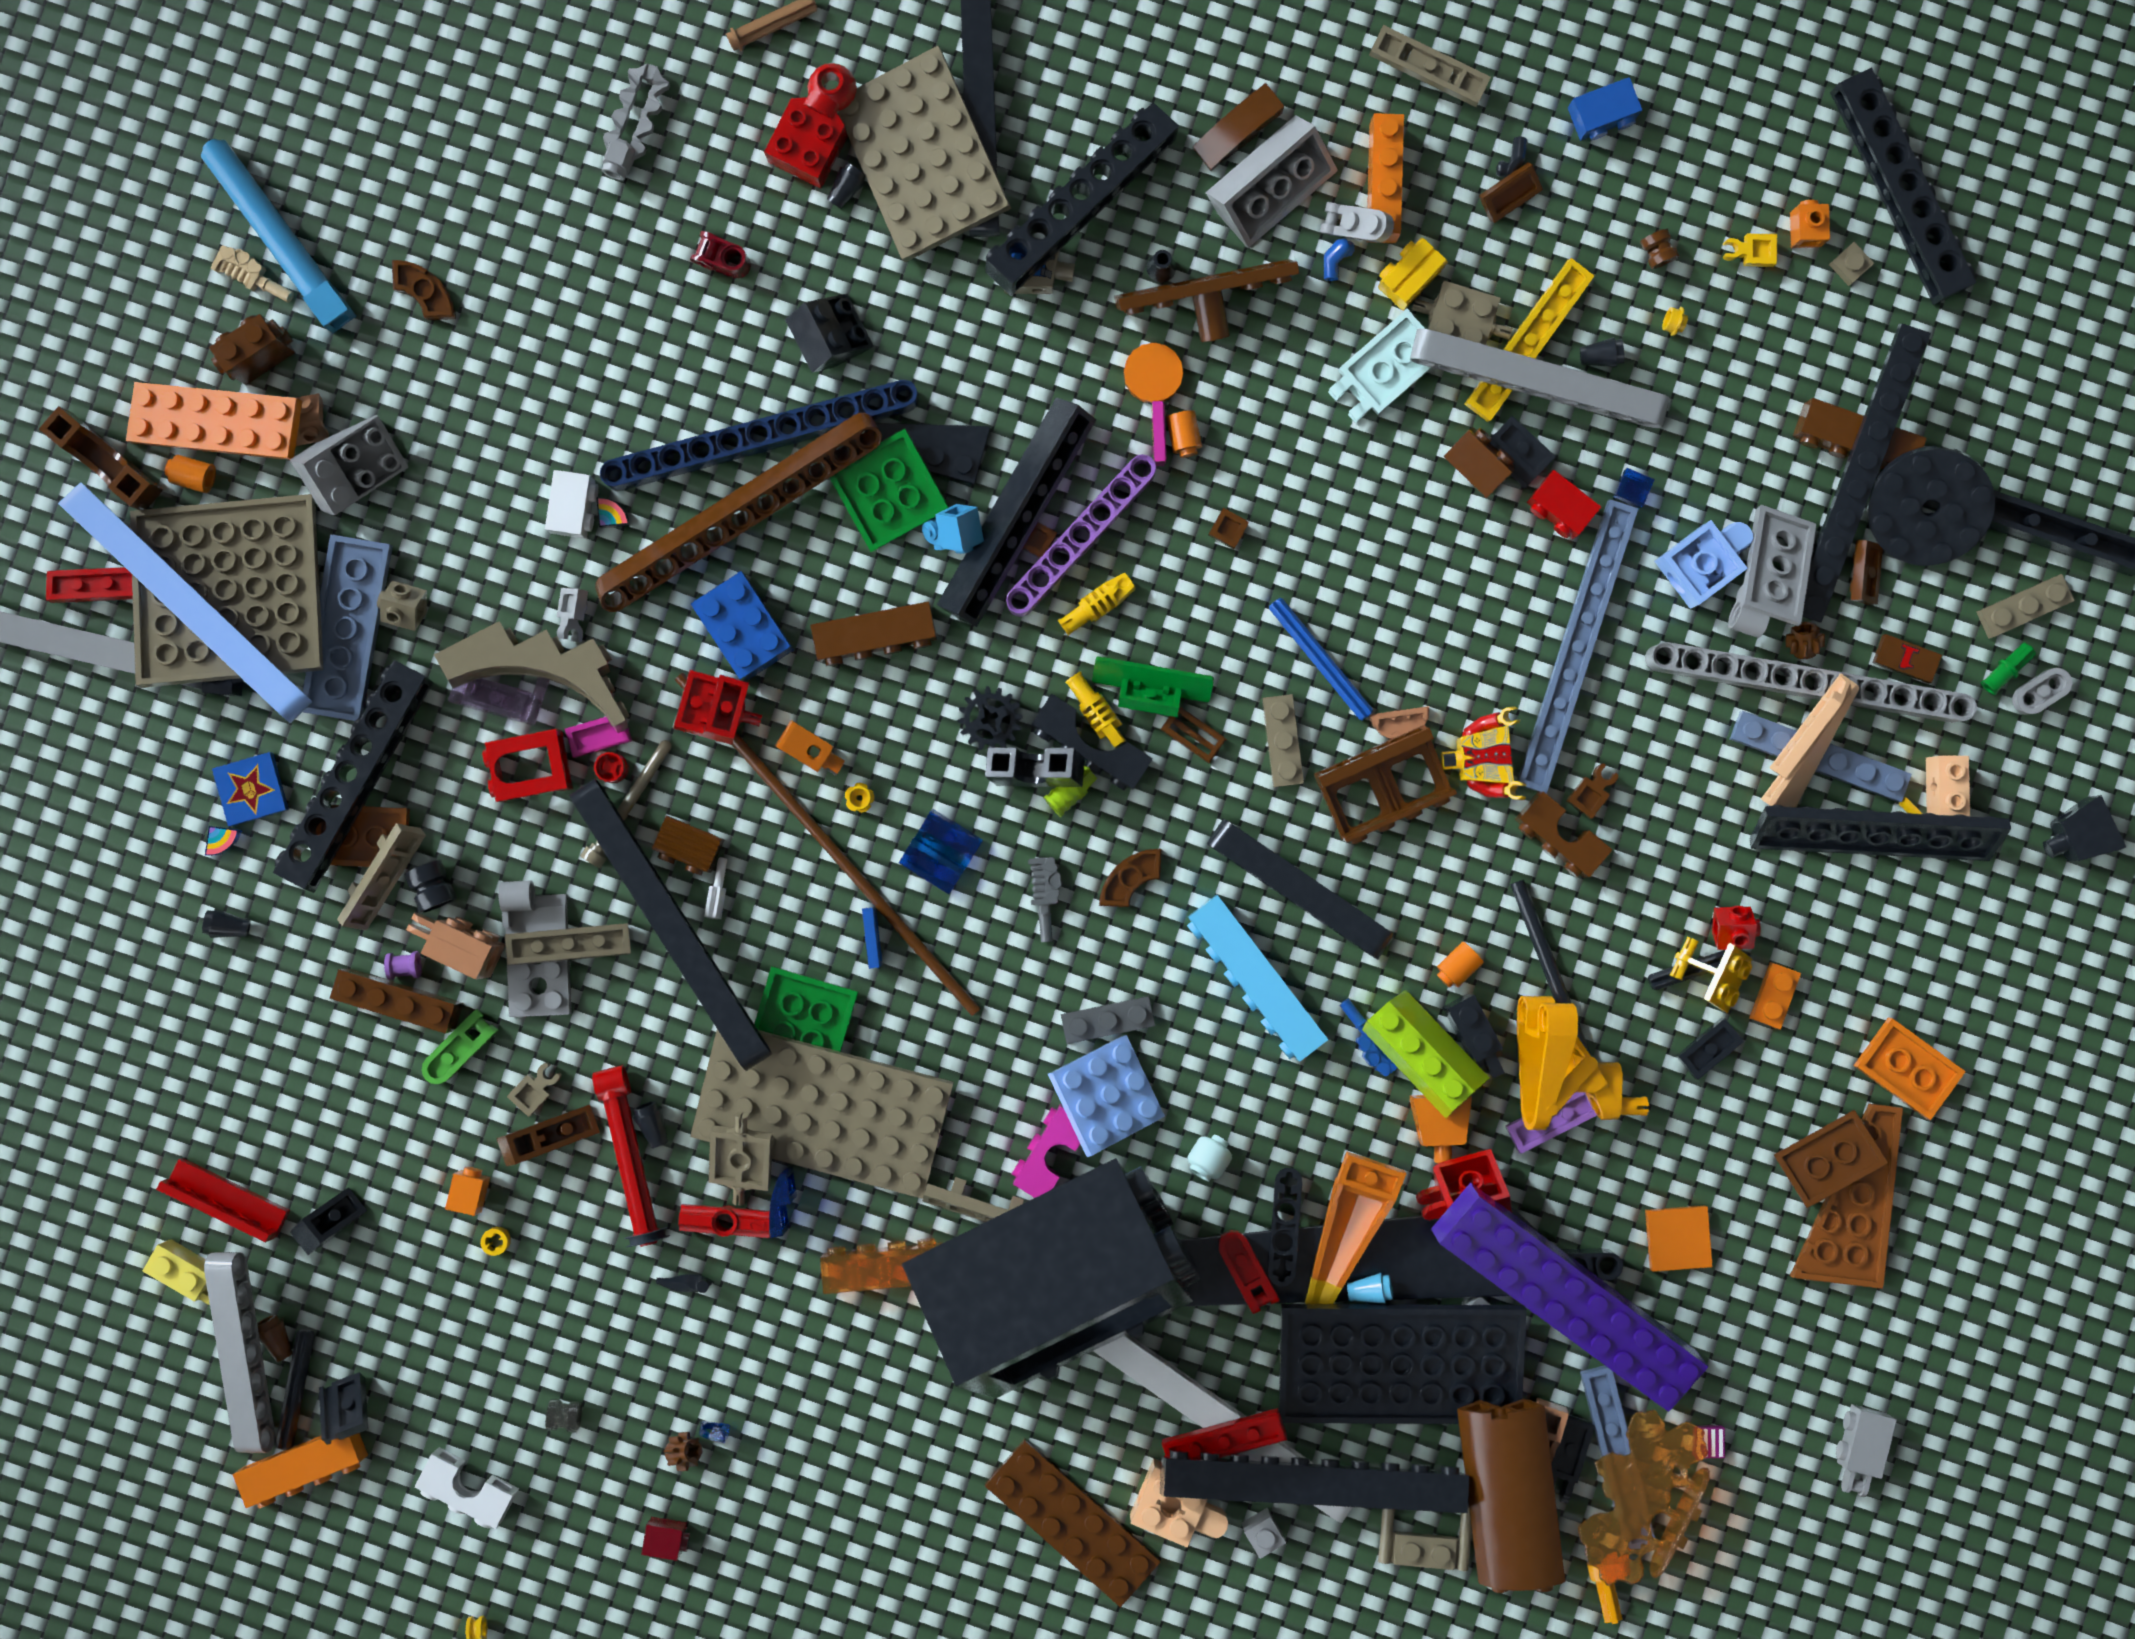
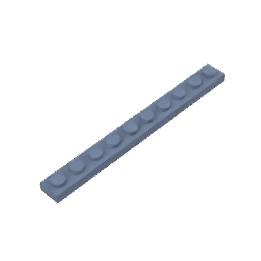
M1611 499L1607 501L1517 781L1527 785L1522 787L1538 792L1544 791L1547 793L1638 508Z

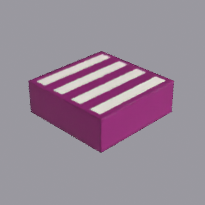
M1692 1425V1456L1694 1458H1725V1428L1722 1425Z

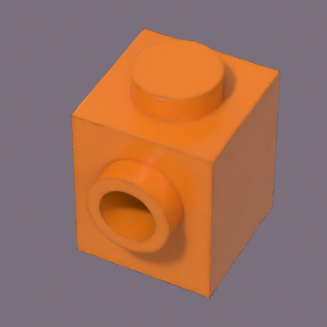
M1805 200L1800 202L1790 212L1791 248L1822 247L1830 240L1829 204H1819L1818 200Z
M464 1167V1170L453 1173L445 1209L472 1216L481 1213L490 1176L482 1175V1170L473 1167Z

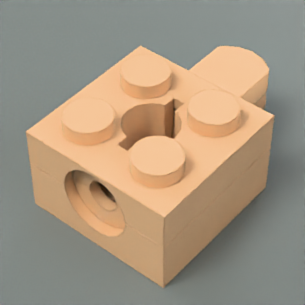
M1153 1458L1130 1513L1131 1524L1184 1547H1188L1194 1531L1211 1538H1219L1224 1535L1228 1527V1520L1222 1508L1207 1503V1499L1163 1497L1160 1494L1161 1461Z

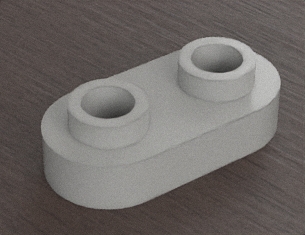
M2048 669L2020 686L2014 692L2012 698L2013 705L2019 713L2024 715L2039 713L2070 692L2072 678L2064 669ZM2050 679L2056 682L2054 689L2049 686ZM2025 695L2031 698L2029 705L2024 702Z

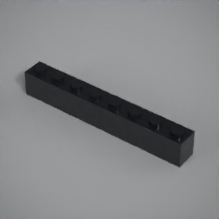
M1057 397L1051 405L981 527L984 542L974 546L972 551L966 553L937 603V606L957 619L975 627L979 625L1097 420L1081 406Z

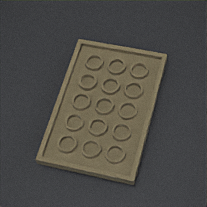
M939 46L859 86L851 104L845 109L838 111L893 241L904 262L1011 209Z

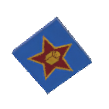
M273 752L212 768L228 826L232 827L289 810Z

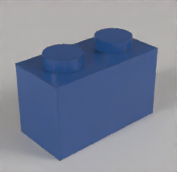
M1630 77L1573 98L1568 106V111L1580 141L1589 137L1593 141L1608 134L1607 130L1615 127L1623 130L1635 124V120L1642 112V108Z

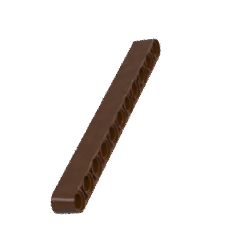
M865 412L853 415L600 576L595 583V589L602 607L609 612L622 610L876 449L882 441V434L872 416Z

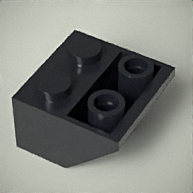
M848 294L804 302L785 319L812 373L834 368L874 346Z

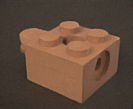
M414 912L412 920L432 929L429 931L410 923L406 928L408 932L427 940L420 954L476 980L491 977L506 946L498 941L500 936L484 929L482 932L471 929L473 924L460 917L455 919L448 917L447 920L435 921Z

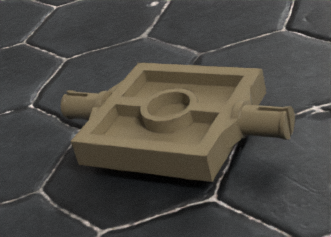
M1448 281L1442 282L1438 297L1433 303L1415 298L1412 311L1428 315L1427 329L1486 345L1492 335L1509 340L1510 333L1513 328L1496 323V312L1501 298Z
M741 1111L735 1114V1127L713 1125L710 1131L709 1183L721 1184L733 1189L732 1203L734 1205L738 1203V1206L745 1204L746 1190H769L771 1185L773 1133L748 1129V1113L744 1112L742 1116Z

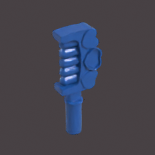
M1349 998L1343 1001L1339 1006L1361 1033L1356 1038V1043L1359 1045V1050L1363 1051L1362 1058L1369 1066H1373L1376 1071H1379L1382 1076H1388L1398 1067L1362 1030L1367 1019H1364Z

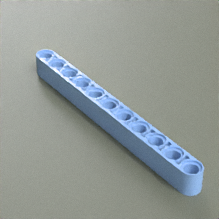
M80 482L58 503L289 723L293 722L312 703L311 699L85 485Z

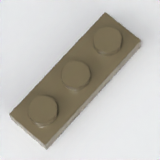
M2059 574L1976 611L1988 639L2075 600L2063 575Z
M1293 694L1262 698L1273 787L1304 784Z

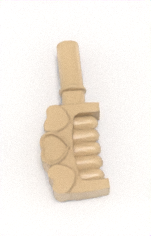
M224 245L220 247L212 263V270L218 273L225 272L226 276L237 279L239 283L243 282L246 288L253 292L259 287L263 291H267L288 303L292 300L294 292L275 283L270 278L264 277L265 267L256 261L251 254L241 249L228 248Z

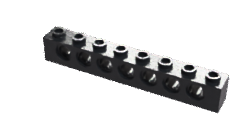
M1871 67L1839 82L1830 94L1932 304L1935 305L1977 283L1974 278L1975 272L1972 265L1966 262L1961 252V242L1957 236L1953 235L1948 225L1947 213L1940 208L1935 198L1936 192L1933 185L1927 182L1922 172V162L1917 155H1914L1909 145L1908 133L1905 129L1901 128L1896 118L1897 113L1894 105L1886 98L1881 78L1875 75ZM1861 100L1868 102L1871 110L1865 109L1862 106ZM1874 127L1880 128L1884 133V137L1878 136ZM1887 155H1894L1897 159V164L1891 163ZM1901 180L1909 184L1910 191L1902 188ZM1914 207L1922 211L1923 218L1918 217L1914 213ZM1927 234L1934 236L1936 245L1928 241ZM1940 260L1948 264L1949 272L1941 268Z
M1154 102L1146 109H1139L1125 129L1123 127L1119 128L1105 148L1099 147L1092 154L1090 162L1084 168L1079 166L1071 174L1070 181L1064 187L1061 185L1056 187L1050 194L1049 201L1042 207L1040 205L1036 206L1022 226H1015L1001 246L995 245L986 255L985 272L1012 296L1176 140L1179 125ZM1137 136H1144V137H1146L1148 140H1147V141H1140V140H1138L1136 137H1137ZM1123 155L1128 159L1122 161L1117 159L1115 156ZM1101 174L1106 176L1108 179L1099 180L1095 177V175ZM1083 194L1087 198L1084 200H1079L1075 198L1074 195ZM1060 213L1065 215L1066 218L1060 220L1056 219L1053 215ZM1034 233H1041L1045 238L1036 239L1032 235ZM1021 253L1025 257L1023 259H1014L1011 254Z
M396 660L383 671L381 684L377 691L371 693L368 697L365 712L352 725L349 740L339 748L336 754L337 761L331 771L326 772L320 783L321 789L317 796L308 802L305 809L306 815L301 824H297L290 835L291 841L286 850L282 851L275 860L274 874L312 893H315L434 683L425 675ZM397 690H402L401 698L396 702H392V694ZM382 716H387L385 726L377 729L376 723L378 719ZM371 742V751L366 755H362L363 745ZM356 768L357 775L355 779L347 782V773L351 769ZM341 795L342 801L340 805L332 808L331 802L333 798ZM325 821L326 830L321 835H317L316 828L318 824ZM310 848V858L307 861L302 862V852L305 849Z

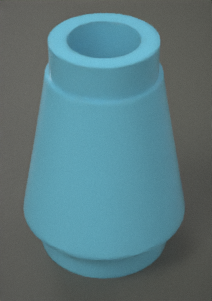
M1379 1273L1347 1283L1350 1301L1386 1303V1300L1393 1299L1390 1275Z

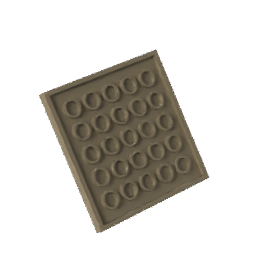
M311 494L130 511V529L283 674L324 670L315 500ZM132 574L136 686L146 688L241 678Z

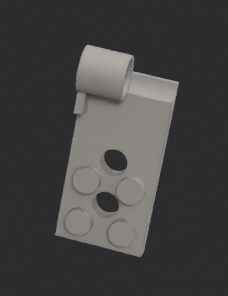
M1760 505L1755 510L1752 529L1753 541L1749 547L1746 565L1748 569L1745 571L1744 583L1738 589L1736 603L1728 619V627L1730 629L1760 638L1768 626L1770 617L1796 626L1801 624L1816 523L1764 505ZM1776 537L1783 538L1788 547L1782 546ZM1772 561L1780 563L1784 571L1777 570L1773 566Z
M532 880L500 883L499 905L502 911L503 927H506V934L568 929L567 894L536 895ZM570 960L507 966L509 1017L572 1014ZM536 977H542L547 983V989L542 994H537L532 989V981Z

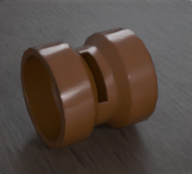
M1668 228L1650 234L1640 241L1643 250L1649 254L1648 262L1651 269L1667 265L1680 257L1677 249L1672 247L1670 243L1672 237Z

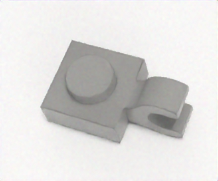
M561 588L557 617L561 618V623L557 630V637L559 639H568V633L571 630V641L581 642L583 630L578 620H584V614L588 606V591Z

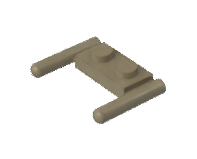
M1469 1502L1468 1513H1461L1459 1538L1455 1536L1393 1532L1395 1509L1382 1510L1379 1563L1468 1571L1472 1534Z

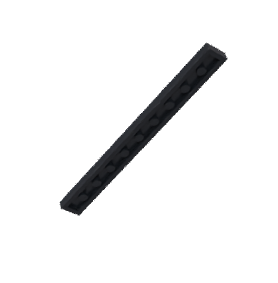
M1903 323L1898 324L1811 556L1802 615L1804 618L1822 623L1931 335L1930 332Z

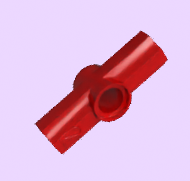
M681 1204L678 1222L679 1231L712 1233L722 1237L736 1235L770 1238L773 1226V1211L742 1209L730 1205L718 1207ZM720 1214H729L732 1217L733 1226L731 1228L721 1226L719 1223Z

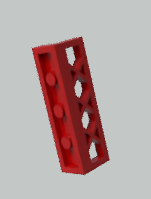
M184 1158L178 1159L170 1177L160 1181L156 1190L265 1243L278 1237L290 1212L289 1209Z

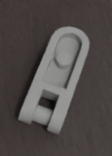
M1327 202L1325 208L1327 216L1325 223L1321 224L1320 233L1381 243L1388 240L1394 229V221L1390 214L1380 210ZM1339 215H1342L1340 226H1336Z

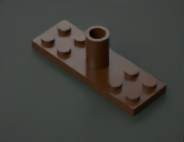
M1286 259L1114 295L1115 305L1120 311L1124 310V313L1127 315L1144 312V306L1153 304V307L1160 309L1173 306V300L1192 296L1200 341L1218 340L1230 336L1222 294L1223 289L1241 286V289L1251 290L1263 287L1262 281L1270 280L1274 284L1292 281L1291 275L1299 274L1298 262Z

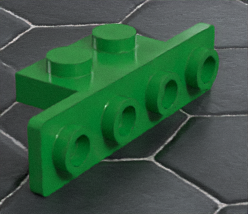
M1097 656L1092 682L1121 687L1118 707L1177 717L1180 698L1202 702L1210 701L1214 677Z

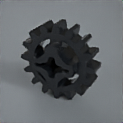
M986 686L985 694L982 695L977 689L974 690L976 698L972 700L969 697H965L968 707H959V711L965 714V716L957 720L958 724L966 726L960 732L961 735L970 734L971 737L968 740V744L972 745L976 741L979 742L978 749L980 751L984 749L985 745H989V748H995L996 744H1000L1002 748H1006L1005 740L1009 739L1014 742L1016 739L1012 732L1021 731L1022 729L1016 724V721L1023 719V715L1015 714V710L1020 707L1019 703L1011 705L1010 701L1013 695L1010 693L1003 697L1002 688H998L994 694L991 693L990 687ZM987 700H997L1005 706L996 708L990 706ZM977 705L980 710L978 717L970 723L971 712ZM983 707H986L987 711L992 715H998V718L995 719L997 732L988 723L983 725L982 721L986 719ZM1010 716L1009 728L1003 734L1001 730L1003 720ZM982 730L990 732L994 739H984L976 733Z

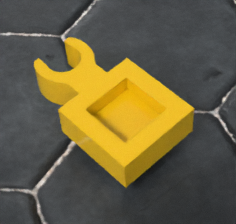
M1747 233L1744 236V242L1735 238H1729L1723 243L1725 246H1732L1735 250L1734 254L1726 253L1723 256L1724 260L1731 261L1738 257H1744L1743 266L1774 267L1777 264V234Z

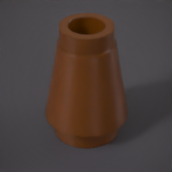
M273 1314L257 1322L260 1342L271 1356L274 1357L276 1362L292 1355L293 1351L283 1319H279L277 1314Z

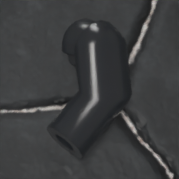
M1518 136L1513 139L1509 162L1503 160L1498 162L1495 172L1497 177H1507L1523 165L1528 140L1525 137Z

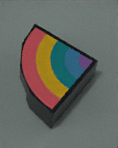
M596 497L598 521L601 529L631 526L628 515L619 504L608 498Z

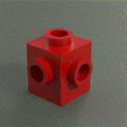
M1743 906L1715 907L1712 935L1717 950H1726L1729 943L1735 945L1740 950L1754 949L1755 937L1760 936L1761 926L1759 918L1754 917L1752 908Z

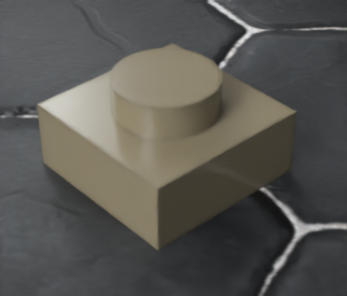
M1853 242L1829 266L1850 286L1874 262Z

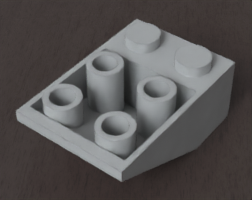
M377 415L313 444L290 459L320 510L332 515L338 514L408 468L401 453Z

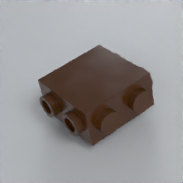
M261 314L247 317L241 322L239 328L232 332L221 334L216 338V343L209 347L215 356L211 360L221 374L226 373L231 380L237 379L245 385L296 353L290 344L293 342V338L283 326L279 327L274 319L269 321Z

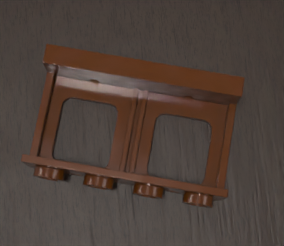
M1422 725L1314 773L1340 838L1346 843L1351 841V844L1362 842L1368 838V833L1377 829L1379 832L1389 830L1396 825L1395 821L1404 817L1406 820L1416 818L1423 814L1422 809L1431 805L1434 808L1445 805L1451 801L1449 797L1457 794L1456 790L1449 785L1431 741L1434 737L1429 727ZM1421 754L1431 774L1435 789L1433 792L1411 802H1404L1392 775L1391 768L1401 761ZM1361 779H1367L1380 807V814L1357 826H1349L1336 793L1347 785Z

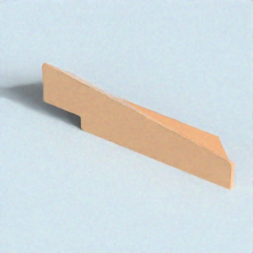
M1839 674L1770 766V769L1779 775L1761 800L1770 806H1797L1859 691V686L1843 674Z

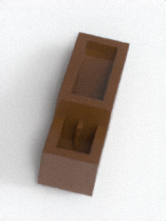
M1265 83L1214 125L1193 145V149L1208 169L1212 171L1258 136L1260 130L1283 113L1284 105L1268 84Z

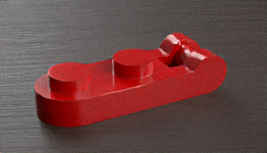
M1236 1230L1225 1232L1219 1239L1218 1248L1252 1314L1261 1311L1260 1307L1269 1302L1274 1304L1280 1301L1244 1234ZM1261 1285L1264 1292L1254 1297L1251 1290Z

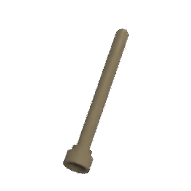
M668 740L660 742L617 809L624 821L670 751L671 743ZM598 841L596 843L592 842L590 847L586 846L580 855L584 860L600 869L607 860L606 854Z

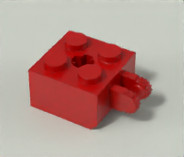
M1491 1149L1439 1162L1433 1167L1435 1186L1426 1190H1420L1416 1194L1418 1204L1426 1205L1421 1212L1424 1219L1429 1221L1441 1218L1470 1182L1512 1213L1510 1194Z

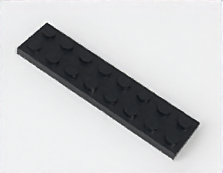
M1773 805L1765 806L1750 836V848L1990 861L2010 832L2011 825L2009 819L1996 818L1994 816L1968 817L1961 814L1949 816L1936 815L1934 813L1911 814L1902 811L1875 812L1873 810L1854 811L1842 808L1816 809L1809 806L1797 808Z

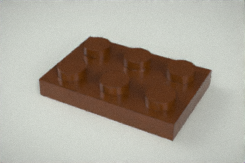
M1855 1110L1774 1154L1806 1208L1888 1164Z

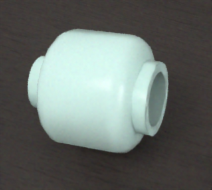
M1215 1134L1212 1138L1200 1137L1188 1155L1187 1159L1191 1165L1189 1170L1208 1182L1211 1179H1219L1232 1160V1154L1227 1149L1229 1143Z

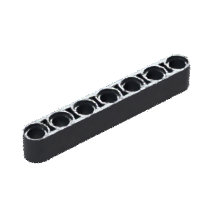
M1222 819L1206 843L1377 960L1395 936L1381 924L1225 819Z

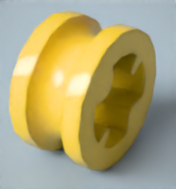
M493 1227L483 1234L480 1244L486 1254L496 1256L509 1248L511 1237L506 1229ZM498 1234L501 1236L499 1240H503V1245H499L494 1249L491 1247L493 1242L489 1243V1238Z
M473 1616L468 1617L466 1621V1639H487L488 1627L486 1617L479 1616L477 1620Z

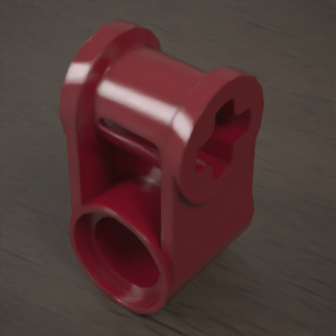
M700 232V243L696 253L691 255L690 261L705 269L715 270L733 278H743L749 273L751 262L741 246L723 240L712 233ZM741 256L742 260L739 265L729 266L731 258Z

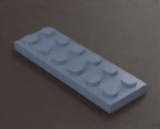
M330 534L320 591L324 670L306 672L303 693L312 700V703L303 713L356 721L362 717L380 622V608H377V600L380 592L385 591L392 545Z

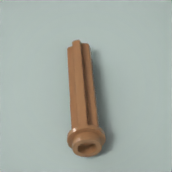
M814 0L794 1L735 30L733 27L730 28L731 32L726 33L727 39L733 51L737 49L742 51L743 46L815 13L817 5Z

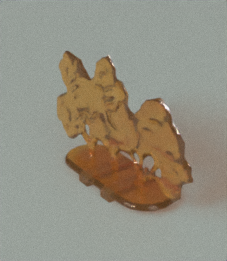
M1649 1410L1645 1413L1642 1411L1637 1412L1632 1416L1625 1434L1629 1441L1631 1453L1623 1456L1611 1452L1594 1462L1598 1474L1604 1478L1602 1484L1604 1495L1606 1498L1614 1501L1615 1507L1613 1511L1592 1515L1581 1523L1577 1529L1580 1540L1585 1546L1588 1564L1599 1569V1578L1607 1586L1618 1580L1630 1585L1640 1582L1644 1576V1566L1641 1562V1557L1652 1550L1655 1551L1650 1562V1574L1653 1578H1658L1666 1570L1677 1547L1682 1550L1684 1549L1688 1541L1684 1533L1691 1519L1697 1522L1702 1513V1510L1697 1507L1705 1493L1710 1478V1471L1706 1467L1696 1471L1690 1480L1687 1469L1691 1464L1704 1460L1708 1455L1706 1443L1703 1440L1705 1432L1698 1426L1686 1421L1672 1430L1666 1431L1665 1423L1656 1410ZM1674 1467L1680 1469V1476L1673 1472ZM1686 1487L1676 1509H1671L1672 1488ZM1664 1513L1671 1517L1661 1539L1658 1540L1652 1536L1650 1523L1656 1514ZM1641 1528L1647 1530L1648 1536L1641 1535ZM1635 1539H1642L1648 1543L1647 1545L1642 1543L1640 1546L1642 1549H1630L1628 1547L1629 1542ZM1636 1553L1638 1555L1636 1560H1631L1629 1558L1630 1554Z

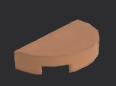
M1429 706L1371 714L1369 718L1376 731L1391 740L1422 725L1425 726L1429 718Z

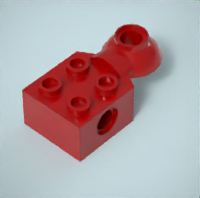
M836 63L823 64L815 69L809 78L807 97L790 99L764 151L768 163L822 189L848 137L845 125L837 113L851 104L857 91L856 79L852 72L845 66ZM834 80L839 83L833 90L824 88L828 81Z

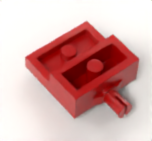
M689 670L673 729L732 745L736 730L741 725V722L759 727L762 714L745 710L748 682L720 675L718 678Z

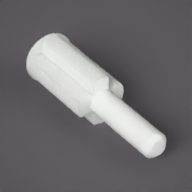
M722 857L718 858L714 886H709L704 917L709 919H722L726 889L722 887L727 859Z

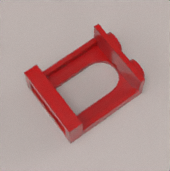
M552 729L485 742L486 750L482 752L485 767L490 769L491 780H488V789L491 797H495L496 802L505 803L507 800L573 789L562 730ZM547 746L552 776L516 783L503 782L499 761L502 756Z

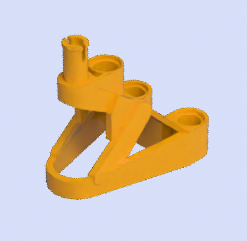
M1521 996L1517 1005V1043L1522 1119L1528 1130H1546L1549 1127L1552 1116L1560 1111L1575 1092L1586 1093L1593 1110L1601 1120H1618L1620 1115H1648L1649 1109H1643L1642 1107L1649 1106L1646 1096L1622 1097L1623 1073L1621 1065L1618 1062H1597L1578 1038L1577 1008L1573 1003H1555L1552 996Z

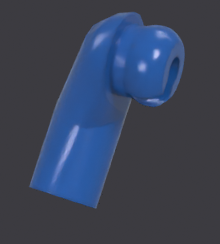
M1345 238L1338 239L1324 253L1325 281L1339 280V262L1344 257L1352 256L1355 250L1353 242Z

